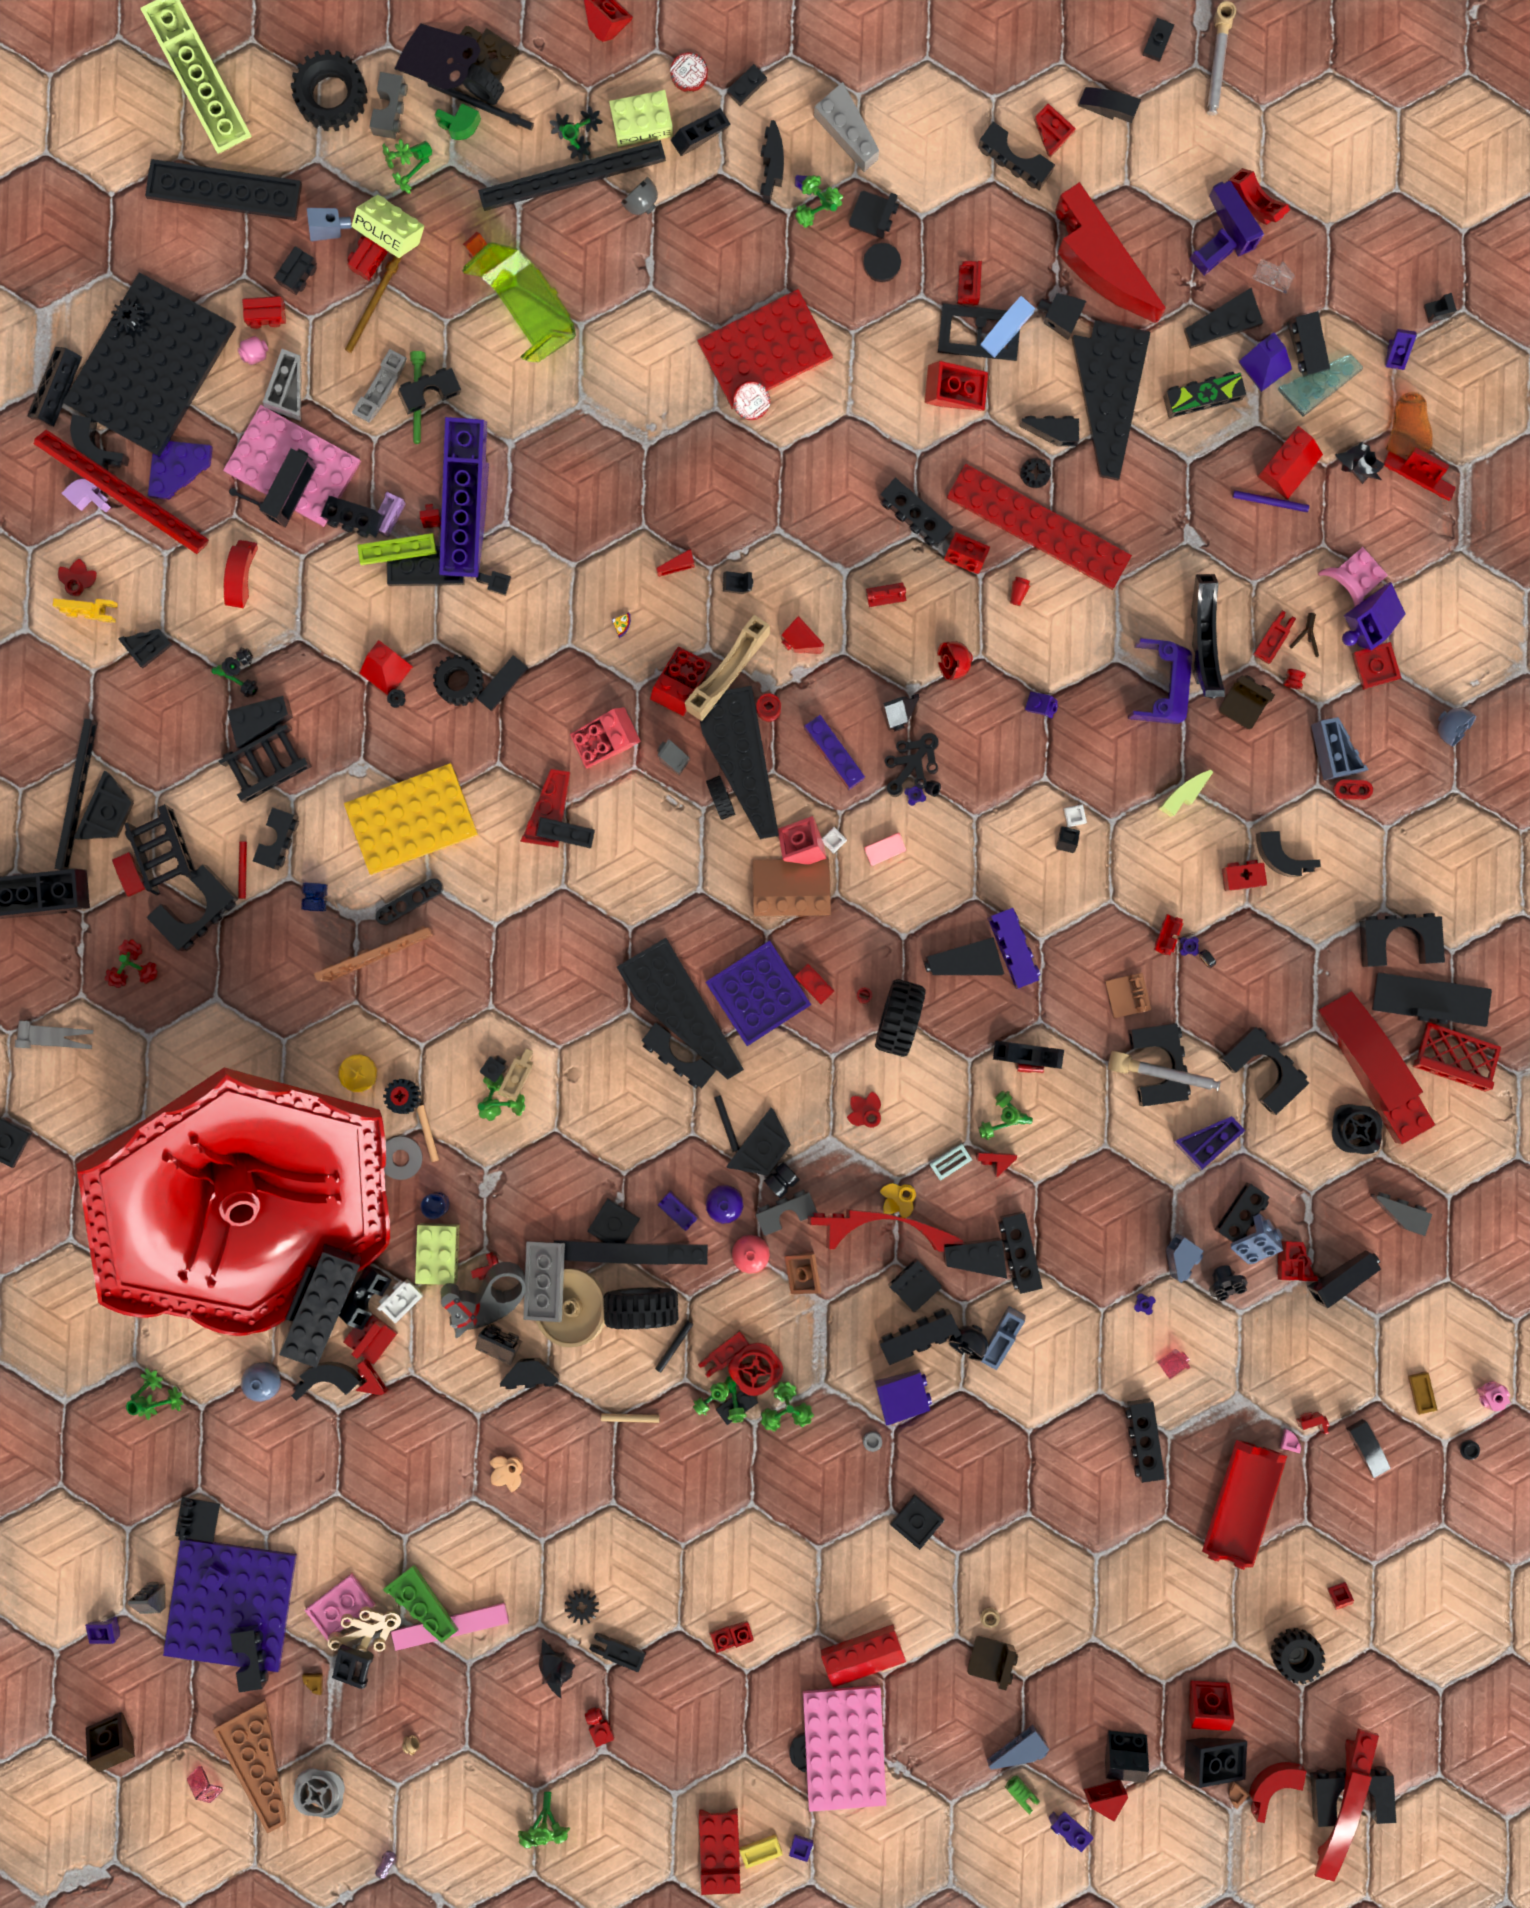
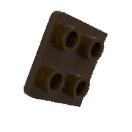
M1241 675L1236 679L1221 704L1219 712L1249 730L1253 728L1265 706L1272 701L1275 694L1271 693L1272 690L1269 687L1256 684L1252 677Z
M977 1636L967 1668L968 1674L997 1682L999 1689L1007 1690V1686L1011 1685L1013 1680L1012 1667L1016 1666L1018 1661V1654H1016L1014 1645Z

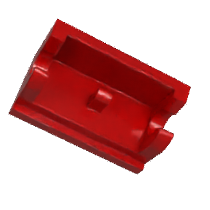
M963 261L962 265L959 266L957 304H979L982 261Z

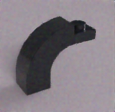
M72 415L70 425L71 438L79 452L107 471L109 465L121 468V465L128 466L129 458L123 453L104 451L97 447L95 442L97 423L92 418Z
M1280 831L1256 834L1257 848L1262 860L1276 873L1287 877L1302 876V869L1303 873L1315 872L1316 868L1321 867L1320 859L1294 860L1288 857L1281 847Z
M995 1041L993 1060L1062 1069L1064 1050Z
M324 1362L318 1364L317 1368H309L299 1376L302 1380L293 1388L295 1392L291 1396L297 1401L314 1384L319 1382L332 1383L347 1395L363 1378L354 1369L345 1364Z

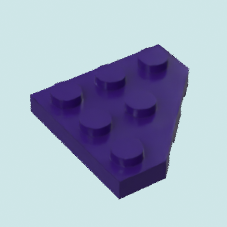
M169 441L160 457L152 454L148 496L159 499H170L173 497L175 492L188 485L195 479V476L211 466L213 447L211 445Z

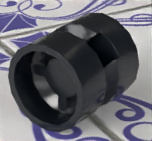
M784 1162L776 1168L775 1174L771 1173L764 1179V1182L780 1199L788 1192V1187H793L800 1181L798 1176Z

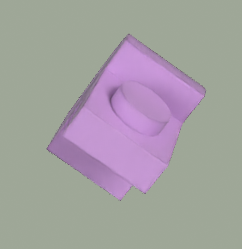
M86 479L72 482L62 492L81 511L91 501L104 512L111 508L106 503L108 499L100 493L101 489Z

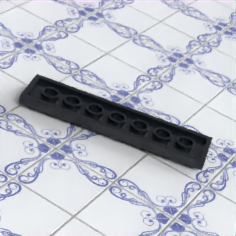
M151 159L145 196L151 200L296 221L302 182L286 178Z

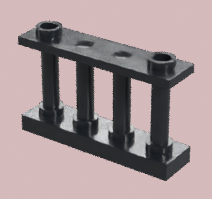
M287 724L277 725L271 733L234 753L231 751L222 756L223 759L219 760L221 765L225 767L230 766L242 789L237 796L241 802L247 803L312 767L308 759L301 758L296 753L286 734L292 731L291 727ZM277 738L281 739L292 760L291 765L286 768L282 767L270 745V742ZM262 746L275 768V774L270 777L265 776L253 754V751ZM244 756L247 757L258 777V783L253 786L248 785L236 763L237 760Z
M165 804L158 807L159 817L137 828L128 822L124 823L126 828L125 835L131 842L144 878L143 885L148 892L155 895L160 894L157 885L180 874L190 879L198 876L174 810ZM161 824L165 825V834L142 844L139 835ZM167 841L171 842L173 847L171 851L148 861L146 851ZM174 857L177 859L179 864L177 868L154 878L151 868Z

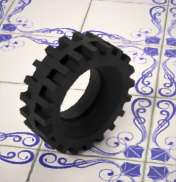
M325 50L323 55L315 51V57L311 59L308 55L304 57L306 63L304 65L298 63V73L293 72L292 74L294 83H291L293 99L305 120L312 122L315 128L318 129L319 126H322L324 131H329V127L339 131V126L341 125L348 128L350 127L348 122L353 120L356 123L359 120L357 114H363L365 111L363 104H367L368 101L365 81L356 63H352L347 55L344 58L339 51H336L335 55H332L330 50ZM336 77L341 79L347 86L345 100L332 108H324L318 105L313 96L315 86L325 78Z

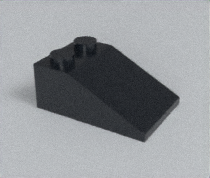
M1221 1738L1186 1740L1184 1779L1198 1788L1245 1780L1247 1741Z

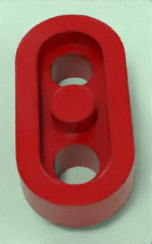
M1340 780L1333 786V793L1338 799L1365 800L1372 795L1373 786L1366 780ZM1340 787L1345 788L1344 793L1340 792ZM1360 787L1364 789L1363 794L1359 792Z

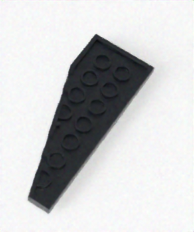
M752 686L726 690L703 721L700 720L702 735L759 839L778 837V828Z
M667 938L617 966L634 998L727 1080L744 1070Z

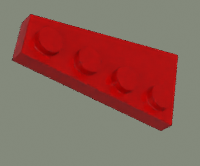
M550 770L520 842L559 848V841L537 837L535 833L539 817L563 822L570 772Z

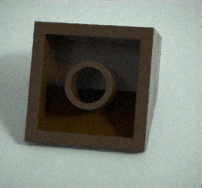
M122 1712L85 1728L87 1764L96 1771L101 1772L135 1757L134 1739Z

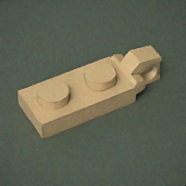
M526 1048L522 1057L517 1056L514 1059L498 1091L499 1095L516 1102L532 1069L533 1062L530 1061L533 1055L532 1050Z

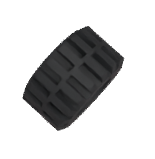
M454 655L453 658L450 656L446 657L447 660L444 662L441 660L439 662L441 665L435 668L436 674H433V679L435 680L433 684L436 692L447 703L454 704L455 706L460 704L466 706L468 702L473 703V699L480 695V691H483L482 683H484V679L479 667L466 656L459 657ZM456 671H465L469 675L467 686L459 691L451 690L448 686L450 676Z
M1289 1628L1286 1629L1287 1633H1279L1281 1637L1279 1639L1275 1638L1274 1642L1276 1644L1271 1646V1650L1274 1652L1271 1653V1658L1274 1660L1273 1663L1279 1672L1288 1681L1292 1680L1295 1684H1298L1299 1681L1302 1684H1306V1680L1312 1682L1314 1681V1676L1318 1678L1320 1676L1319 1670L1323 1671L1324 1669L1322 1663H1325L1323 1656L1325 1653L1319 1642L1303 1629L1300 1631L1298 1628H1294V1631H1291ZM1299 1647L1307 1648V1655L1303 1662L1299 1664L1289 1663V1656L1294 1649Z

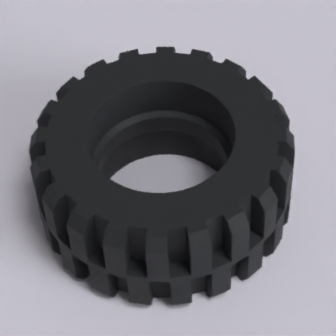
M900 979L893 980L877 1032L875 1047L878 1050L901 1057L908 1055L925 999L926 989L923 986Z
M673 1288L618 1289L606 1292L603 1297L604 1323L609 1328L628 1330L672 1326L679 1320L678 1293Z

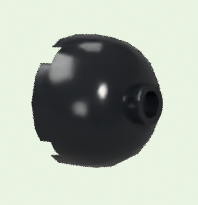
M976 1325L959 1327L961 1336L955 1338L952 1335L948 1341L949 1345L962 1355L964 1353L970 1355L969 1358L972 1360L982 1361L988 1349V1341L982 1333L983 1330Z

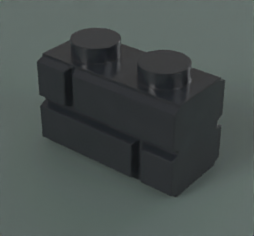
M295 246L274 276V279L279 285L297 295L299 291L302 292L306 287L308 277L313 276L316 272L317 263L312 256Z

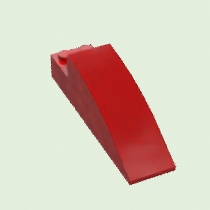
M1080 182L1060 195L1055 209L1057 218L1064 222L1069 234L1062 240L1058 251L1059 256L1070 269L1097 293L1115 305L1157 323L1166 307Z
M1350 991L1319 1009L1321 1017L1374 1108L1381 1116L1394 1142L1404 1144L1434 1127V1121L1418 1096L1423 1093V1090L1391 1041L1355 994Z

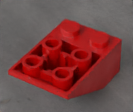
M678 646L653 686L650 700L684 716L687 712L686 700L702 684L712 663Z

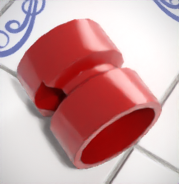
M771 693L764 694L758 699L756 703L758 717L765 722H772L780 716L781 702L776 695Z

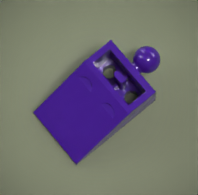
M1391 582L1344 615L1351 630L1346 631L1342 636V642L1345 645L1352 646L1357 642L1359 647L1373 650L1389 637L1406 615Z

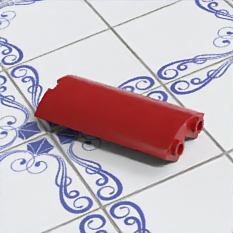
M1236 1440L1202 1552L1208 1554L1209 1559L1217 1562L1219 1560H1229L1234 1562L1235 1567L1245 1570V1567L1253 1568L1287 1455L1265 1447L1256 1446L1249 1442Z

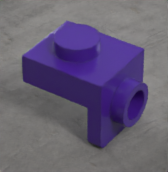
M1030 691L1025 710L1045 715L1052 719L1057 711L1058 701L1051 695Z

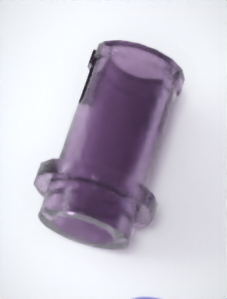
M387 1851L382 1855V1861L375 1871V1875L378 1878L385 1879L392 1865L396 1863L397 1856L395 1853Z

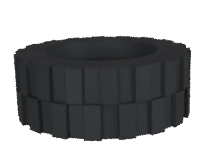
M472 64L469 67L468 75L462 83L465 88L482 101L492 105L497 104L504 92L502 83L493 74L478 65Z
M719 775L707 780L706 784L720 819L724 820L736 815L721 776Z

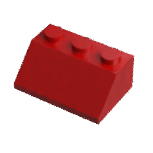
M1298 426L1257 477L1288 500L1323 456V453L1314 438Z

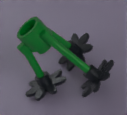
M591 106L588 107V113L581 111L584 119L575 125L574 123L567 122L569 119L568 114L562 119L560 114L557 113V121H550V124L555 126L551 134L559 132L560 139L564 137L570 141L571 145L567 149L573 151L571 154L572 159L578 155L579 160L582 161L583 154L590 155L586 148L591 143H584L583 135L579 138V142L577 140L579 128L586 125L587 132L590 131L591 127L595 132H598L597 124L603 123L601 119L597 118L600 111L593 113Z

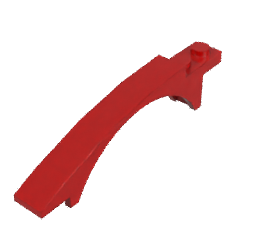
M846 1209V1217H844V1213H833L832 1216H825V1213L819 1212L813 1213V1216H808L809 1225L827 1226L826 1248L836 1249L840 1241L858 1226L881 1219L898 1220L915 1227L927 1238L934 1250L938 1252H944V1244H963V1240L942 1230L912 1219L882 1212Z
M1358 1728L1355 1741L1346 1739V1778L1341 1808L1329 1838L1318 1848L1319 1859L1315 1877L1334 1882L1341 1869L1355 1834L1372 1777L1369 1774L1379 1739L1377 1733Z

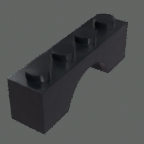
M992 122L979 141L978 148L981 153L992 157L999 166H1005L1015 177L1022 178L1028 186L1040 191L1053 173L1055 164L1041 154L1028 159L1017 157L1009 149L1007 143L1008 131Z
M655 1023L641 1040L645 1043L643 1047L650 1053L655 1051L659 1055L658 1059L665 1065L670 1063L674 1066L673 1071L679 1076L685 1075L688 1077V1083L694 1088L700 1087L702 1089L716 1069L702 1058L695 1062H683L677 1059L670 1048L672 1034L658 1023Z

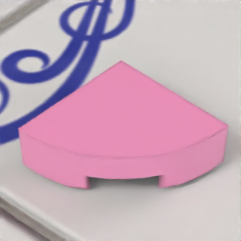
M1284 1428L1280 1448L1300 1453L1301 1446L1297 1437L1290 1430Z

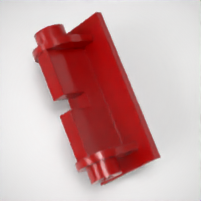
M903 582L866 588L869 608L907 601L906 588Z
M1166 914L1159 937L1155 943V951L1169 956L1171 952L1174 953L1177 939L1172 937L1173 935H1180L1184 925L1182 923L1183 919Z

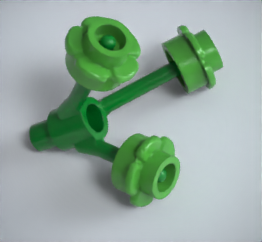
M1001 1091L995 1099L997 1100L996 1106L999 1105L1001 1108H1004L1001 1115L1004 1123L992 1127L990 1122H981V1126L978 1127L981 1138L985 1137L986 1140H989V1138L994 1137L993 1131L1011 1125L1032 1124L1033 1118L1025 1113H1021L1020 1110L1010 1103L1013 1097L1009 1094V1091Z
M731 1376L727 1377L724 1383L713 1384L710 1389L712 1391L711 1396L705 1401L701 1397L693 1401L695 1403L693 1406L694 1410L699 1415L702 1413L707 1415L706 1412L710 1410L707 1404L713 1399L724 1401L728 1394L731 1393L734 1409L729 1410L728 1419L732 1420V1423L743 1422V1418L747 1416L744 1413V1408H738L736 1383L732 1380Z

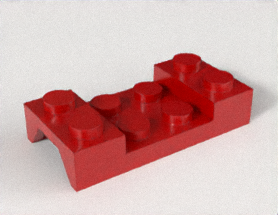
M734 1808L727 1813H709L705 1810H699L701 1895L740 1894L738 1808Z

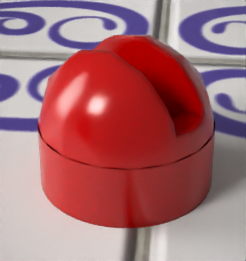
M861 988L858 990L856 998L860 1003L866 1004L870 1002L872 992L868 988ZM859 994L868 997V999L859 997Z

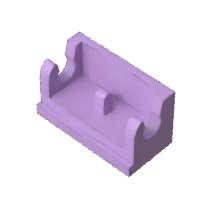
M386 492L385 498L378 510L384 516L379 533L387 537L390 536L406 505L403 499L389 492Z

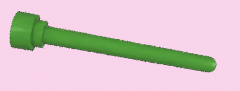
M422 351L410 352V361L414 365V382H417L418 378L422 376V366L426 361V353ZM421 410L413 414V442L415 444H420Z

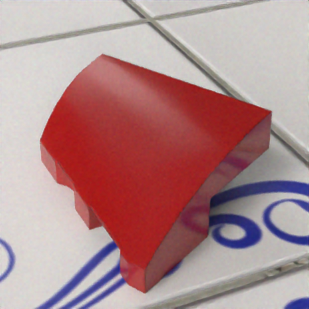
M1281 1241L1283 1251L1278 1253L1277 1279L1318 1281V1276L1314 1275L1310 1266L1312 1262L1306 1254L1304 1243Z

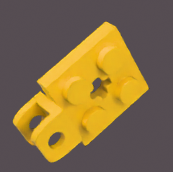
M53 598L52 606L59 609L60 613H65L67 617L77 618L78 615H83L86 619L116 623L115 618L105 615L106 607L117 608L118 604L114 601L95 599L94 604L92 602Z

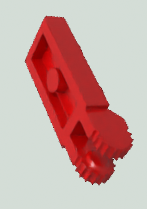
M1283 610L1275 621L1272 622L1253 653L1254 656L1267 664H1270L1276 656L1296 620L1292 616L1287 621L1285 627L1280 625L1279 623L1286 613Z
M739 1330L709 1353V1356L703 1359L698 1366L702 1368L711 1360L715 1362L716 1366L710 1368L705 1373L708 1378L719 1369L722 1370L726 1367L732 1358L750 1345V1343Z

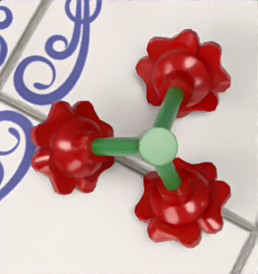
M134 939L129 941L123 940V943L118 947L120 950L119 961L122 964L119 969L112 967L111 970H106L104 980L108 981L109 986L121 988V985H126L128 975L124 974L123 969L128 965L137 969L140 976L139 981L148 984L149 981L151 982L157 978L158 971L155 963L148 962L146 965L139 966L131 962V959L137 960L138 956L142 954L141 944L136 943Z

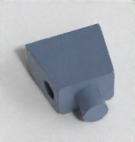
M307 208L311 241L340 238V229H352L351 217H339L338 209Z

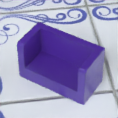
M1222 228L1199 251L1195 250L1190 260L1205 276L1229 256L1237 244Z

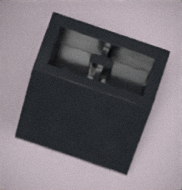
M1108 1730L1105 1754L1106 1779L1145 1783L1149 1774L1146 1734Z

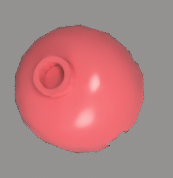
M744 1235L739 1238L733 1245L731 1253L732 1261L736 1268L749 1274L757 1273L764 1269L770 1257L767 1243L756 1235Z

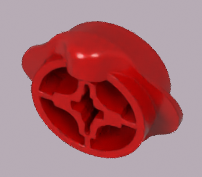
M752 1343L732 1358L728 1366V1372L742 1392L750 1396H758L780 1381L784 1368L780 1359L769 1346L763 1343ZM755 1355L752 1363L741 1364L742 1360L747 1356ZM761 1357L768 1361L771 1368L762 1363ZM754 1366H757L758 1373H755ZM743 1373H747L750 1376L751 1382L744 1377ZM771 1375L766 1382L757 1384L760 1376Z

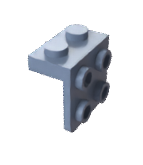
M1261 1214L1253 1216L1256 1233L1230 1244L1231 1249L1247 1264L1257 1263L1262 1259L1283 1251L1281 1243L1283 1237L1280 1230L1274 1228L1270 1220H1266Z

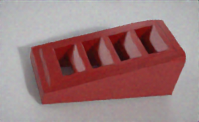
M691 549L657 567L658 576L694 568L695 564Z

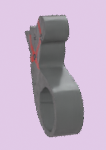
M498 1263L488 1270L479 1291L476 1293L467 1290L461 1291L453 1283L445 1284L440 1291L441 1304L451 1314L449 1317L450 1326L455 1330V1338L460 1337L466 1330L491 1324L514 1310L521 1302L526 1291L524 1272L515 1263ZM509 1276L519 1280L517 1286L503 1292L495 1290L492 1286L501 1277Z

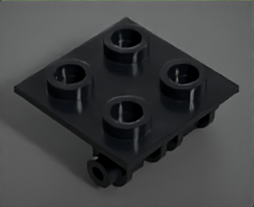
M182 1497L175 1532L178 1540L186 1541V1538L213 1543L220 1504Z

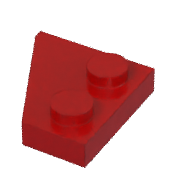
M1049 103L1034 119L1050 158L1076 130Z

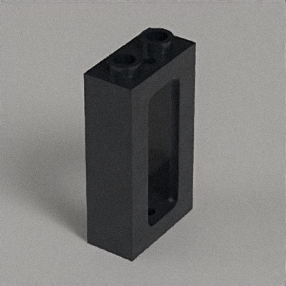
M292 448L290 449L259 509L269 520L285 528L317 468L312 462L313 459L308 456L309 454L301 449L297 451Z

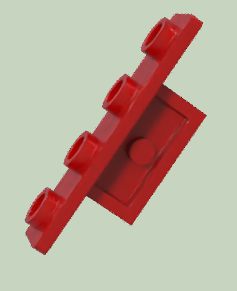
M1415 447L1406 460L1390 451L1386 455L1384 466L1389 470L1402 475L1448 501L1452 499L1456 487L1441 479L1449 468L1448 464Z

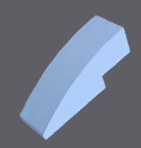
M1020 296L980 346L995 358L1018 333L1022 325L1032 316L1035 308Z

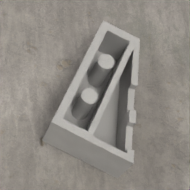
M281 349L263 400L264 408L301 422V357L298 354Z

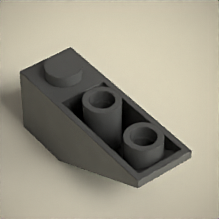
M669 739L666 743L663 741L657 750L660 763L678 775L682 773L690 761V758Z
M1381 1192L1378 1195L1371 1194V1197L1400 1228L1426 1236L1432 1217L1431 1213L1426 1212L1427 1208L1415 1205V1208L1408 1206L1409 1202L1398 1198L1397 1201L1390 1200V1195Z
M159 1582L147 1583L128 1601V1605L140 1614L161 1613L166 1608L165 1584H159Z

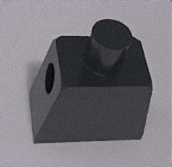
M1057 293L1053 302L1042 298L1037 309L1047 313L1043 322L1046 326L1069 340L1086 301Z

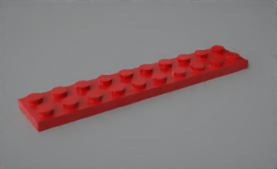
M965 464L947 496V499L1111 590L1114 589L1132 557L1129 553L968 464Z

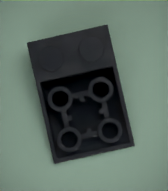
M487 1325L479 1333L475 1349L511 1365L522 1341L514 1333L509 1332L506 1334L496 1325Z

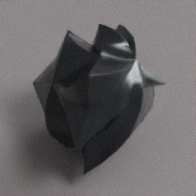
M1359 442L1351 446L1347 452L1335 454L1343 463L1341 470L1353 473L1362 484L1368 478L1382 480L1377 472L1385 464L1376 459L1375 452L1370 451V445Z
M542 1639L541 1654L539 1656V1669L543 1676L542 1684L547 1683L550 1689L561 1698V1687L563 1683L572 1677L573 1669L576 1665L566 1657L565 1652H554L551 1644L548 1645Z

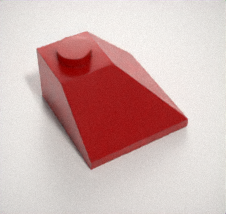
M584 0L589 29L602 42L614 39L633 18L616 0Z
M799 616L781 635L783 640L781 644L788 651L791 649L794 653L821 654L824 651V643Z
M378 640L367 654L359 674L388 695L391 690L397 689L413 666Z

